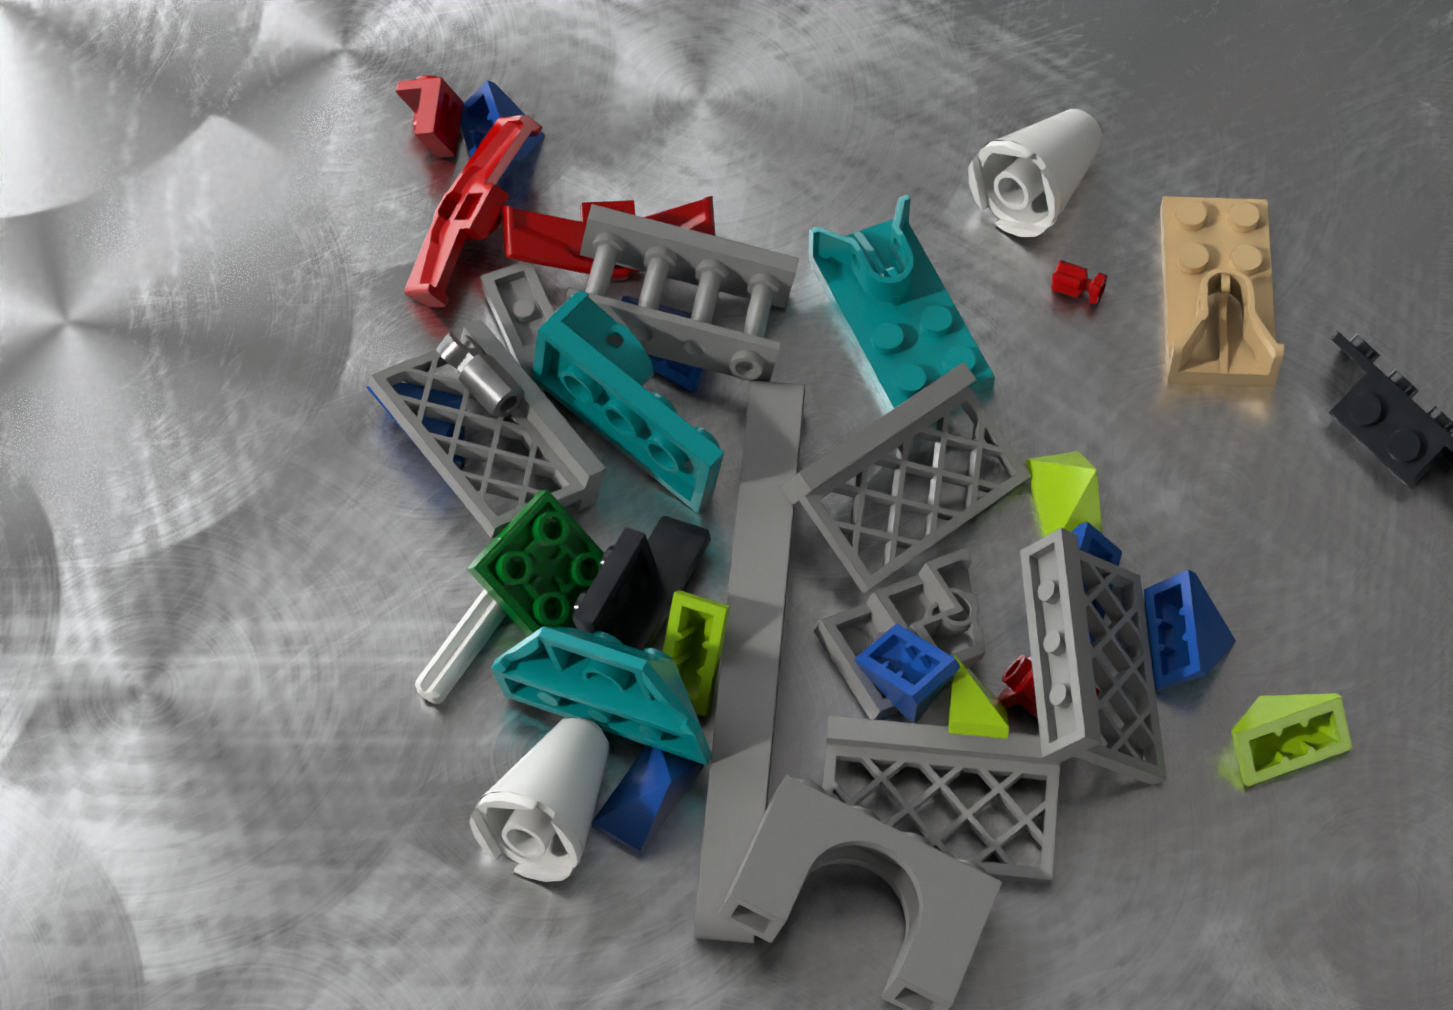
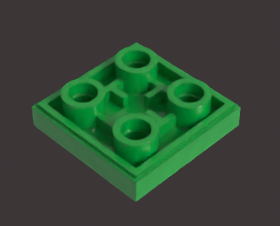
M546 489L539 491L466 569L527 636H530L543 626L569 628L574 622L572 617L575 603L579 595L584 590L590 588L599 573L604 552L550 491Z

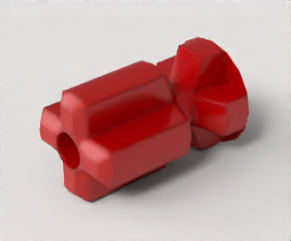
M1061 260L1057 263L1056 270L1052 274L1051 289L1078 298L1083 291L1089 292V302L1098 305L1104 293L1108 275L1099 272L1092 280L1088 278L1087 268Z

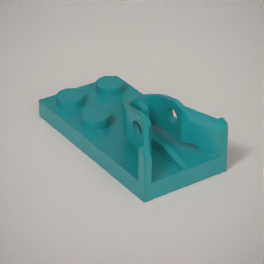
M908 195L898 199L894 219L849 235L842 236L818 226L809 230L808 262L888 411H891L963 362H965L976 378V381L969 385L975 395L994 389L995 381L993 372L909 224L911 199Z
M584 291L574 293L538 328L532 380L696 513H699L712 500L724 451L720 449L717 440L711 433L701 427L694 428L681 418L673 404L666 397L656 392L651 394L643 387L654 375L653 365L646 350L628 327L616 322L588 297V293ZM616 335L622 339L623 344L618 347L606 341L609 336Z

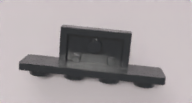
M1336 330L1330 339L1367 373L1328 413L1411 489L1449 450L1453 452V437L1451 436L1453 434V421L1435 405L1426 413L1412 400L1419 390L1396 369L1387 377L1373 363L1381 355L1357 333L1348 341Z
M668 516L660 518L649 539H647L645 533L625 527L615 546L612 545L605 551L601 560L600 571L590 588L584 590L575 603L572 618L577 630L594 634L596 631L605 632L617 638L623 645L642 651L650 648L670 613L674 592L683 590L711 541L709 530Z

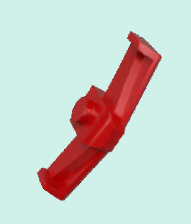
M528 115L499 117L438 205L404 289L405 295L428 307L447 306L449 298L444 295V292L465 240H485L487 236L497 229L502 220L501 210L509 194L495 184L526 139L538 136L543 129Z
M713 196L644 217L716 236ZM634 200L582 202L580 205L581 221L515 209L513 206H503L502 229L505 255L508 259L590 275L594 259L581 256L580 250L591 205L594 204L635 215ZM615 265L611 281L627 280L631 274L640 271Z

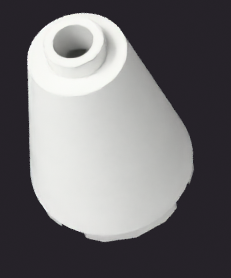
M1069 109L984 145L968 167L969 186L976 204L982 212L988 207L1000 219L995 225L1003 231L1018 237H1037L1052 227L1103 144L1102 131L1097 121L1083 110Z
M566 718L561 720L478 800L469 823L474 838L489 856L497 861L502 853L518 863L513 872L530 879L551 882L563 881L570 876L583 857L609 753V742L602 729L593 721L585 718Z

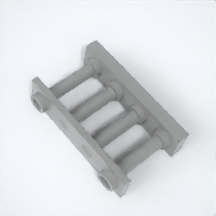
M591 205L580 255L594 259L586 290L584 291L589 294L588 297L616 322L628 327L648 355L726 374L742 380L770 382L781 342L764 338L771 305L781 308L786 307L799 258L606 207ZM615 265L646 272L638 305L606 297ZM667 278L698 286L690 319L659 311ZM568 287L565 302L574 293L581 290ZM719 292L750 299L743 332L711 324ZM616 335L609 336L606 341L618 347L623 344L622 339Z

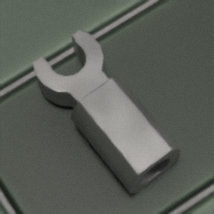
M448 333L437 347L438 354L460 372V382L491 416L507 417L519 406L524 398L525 391L492 355L482 354V349L470 336L464 335L461 341H459L452 333Z

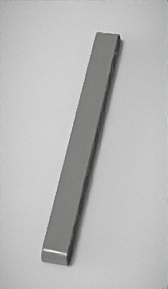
M750 381L727 605H730L731 608L721 656L711 752L712 758L710 761L695 906L694 939L754 943L755 941L754 934L717 915L768 804L795 504L791 505L780 489V486L797 474L799 470L805 384Z

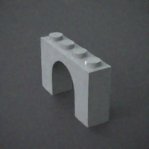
M786 774L769 802L717 916L772 943L786 923L808 874L820 867L837 863L864 867L879 875L891 886L902 904L906 921V933L902 948L880 998L904 1010H949L955 1001L1002 881L988 875L982 866L973 861L956 859L935 849L928 839L919 834L903 833L881 822L879 817L867 808L849 806L827 795L826 791L813 781L795 779Z

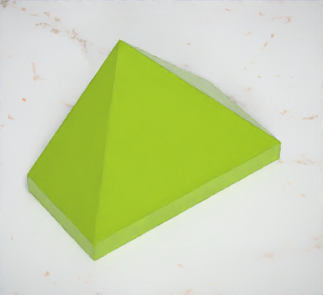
M1079 451L1025 459L1024 466L1031 475L1028 478L1043 537L1060 528L1072 532L1079 524L1089 522L1103 534L1097 469Z
M677 590L673 594L662 652L675 661L695 713L707 716L710 714L731 606Z
M954 655V658L960 665V669L951 680L948 706V733L1008 739L1009 723L1006 707Z
M1337 693L1259 696L1231 730L1242 780L1246 786L1257 784L1353 749L1342 697Z

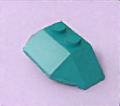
M543 626L497 657L491 666V670L504 696L566 718H585L591 720L604 731L707 766L712 758V753L675 661L660 650L646 648L642 651L623 645L614 636L601 631L590 634L574 628Z

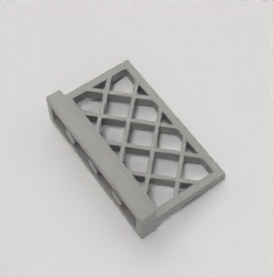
M482 320L464 326L461 339L464 335L470 336L480 346L482 354L492 355L525 391L524 398L519 406L507 417L495 419L467 412L468 399H477L460 380L435 374L436 368L448 364L438 354L436 349L370 375L368 386L491 538H495L527 505H524V502L528 503L541 491L528 487L531 474L551 478L560 489L551 494L563 507L573 504L580 511L596 504L607 468ZM406 382L425 387L422 400L399 395L392 386ZM431 389L463 396L460 410L428 402ZM423 417L455 424L453 437L429 432L422 424ZM461 426L494 434L491 447L459 440ZM499 436L521 441L529 451V456L496 449ZM454 454L487 462L484 476L461 471L453 462ZM495 464L525 472L522 486L489 478L492 465ZM489 493L517 500V508L497 516L484 500L485 494Z
M965 362L799 471L780 486V489L791 505L800 501L862 593L877 585L1031 477L1026 467L969 387L970 384L976 381V378ZM960 405L974 424L972 439L948 434L950 412ZM937 421V430L927 428ZM912 437L935 442L932 467L907 461L909 441ZM946 445L971 451L968 476L943 470ZM897 448L896 458L886 456ZM982 454L998 458L1010 478L1001 484L979 479ZM874 464L894 469L891 495L866 489L869 466ZM906 473L931 479L928 504L903 498ZM856 476L855 486L845 484ZM942 482L966 487L963 511L958 512L939 507ZM978 491L987 493L977 500ZM831 492L853 497L850 523L834 520L820 499ZM864 500L890 506L887 532L861 526ZM901 509L926 515L924 538L916 540L898 535ZM938 518L947 520V522L936 529ZM860 538L885 544L883 566L872 574L858 556ZM896 547L907 549L895 557Z
M1060 528L1020 550L1042 758L1059 764L1072 757H1076L1154 786L1167 780L1140 575L1079 550L1077 534ZM1083 581L1089 588L1086 593L1084 592ZM1108 584L1121 588L1124 608ZM1095 598L1112 623L1109 626L1106 625L1091 603ZM1089 631L1095 638L1092 644L1090 643ZM1119 632L1128 645L1130 658L1114 635ZM1101 649L1118 672L1115 677L1112 676L1097 654ZM1095 682L1101 690L1098 696L1096 695ZM1124 683L1135 697L1136 709L1121 689ZM1107 701H1109L1124 723L1121 729H1119L1104 707ZM1101 734L1108 743L1105 747L1099 745L1102 743ZM1130 735L1133 736V738L1141 748L1143 761L1138 757V755L1128 742L1127 739L1130 737Z
M828 715L822 788L826 791L827 795L833 797L834 793L841 802L849 806H857L882 786L901 808V811L885 824L895 828L908 817L925 838L933 844L935 849L954 857L942 842L967 823L987 846L972 861L982 866L988 875L1003 880L1051 884L1061 763L1058 764L1042 758L1040 735L1009 732L1008 739L951 734L948 733V726ZM837 760L860 762L875 779L850 798L835 781ZM875 764L891 766L882 773ZM904 767L920 768L933 783L930 788L910 804L889 781L890 778ZM934 770H944L949 772L942 778H940ZM963 772L978 774L991 788L987 795L969 809L965 807L947 786ZM992 775L1008 777L999 784ZM1021 778L1046 780L1045 801L1028 815L1006 792L1009 787ZM940 791L960 816L939 834L935 835L917 814L916 810ZM998 797L1019 822L995 841L974 816ZM1044 813L1042 833L1033 821ZM1023 829H1026L1042 847L1040 867L1016 865L1002 847ZM994 854L1001 863L984 861Z

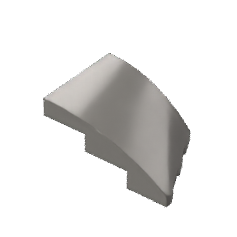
M966 547L925 562L918 575L874 590L866 603L821 619L814 630L815 635L869 719L881 720L899 710L859 668L854 659L896 623L953 658L956 655L968 668L981 660L985 655L983 630L977 622V614L979 612L977 594H972L968 572L972 559Z

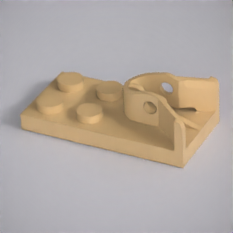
M1163 196L1160 216L1167 383L1275 387L1284 356V344L1276 342L1268 199Z

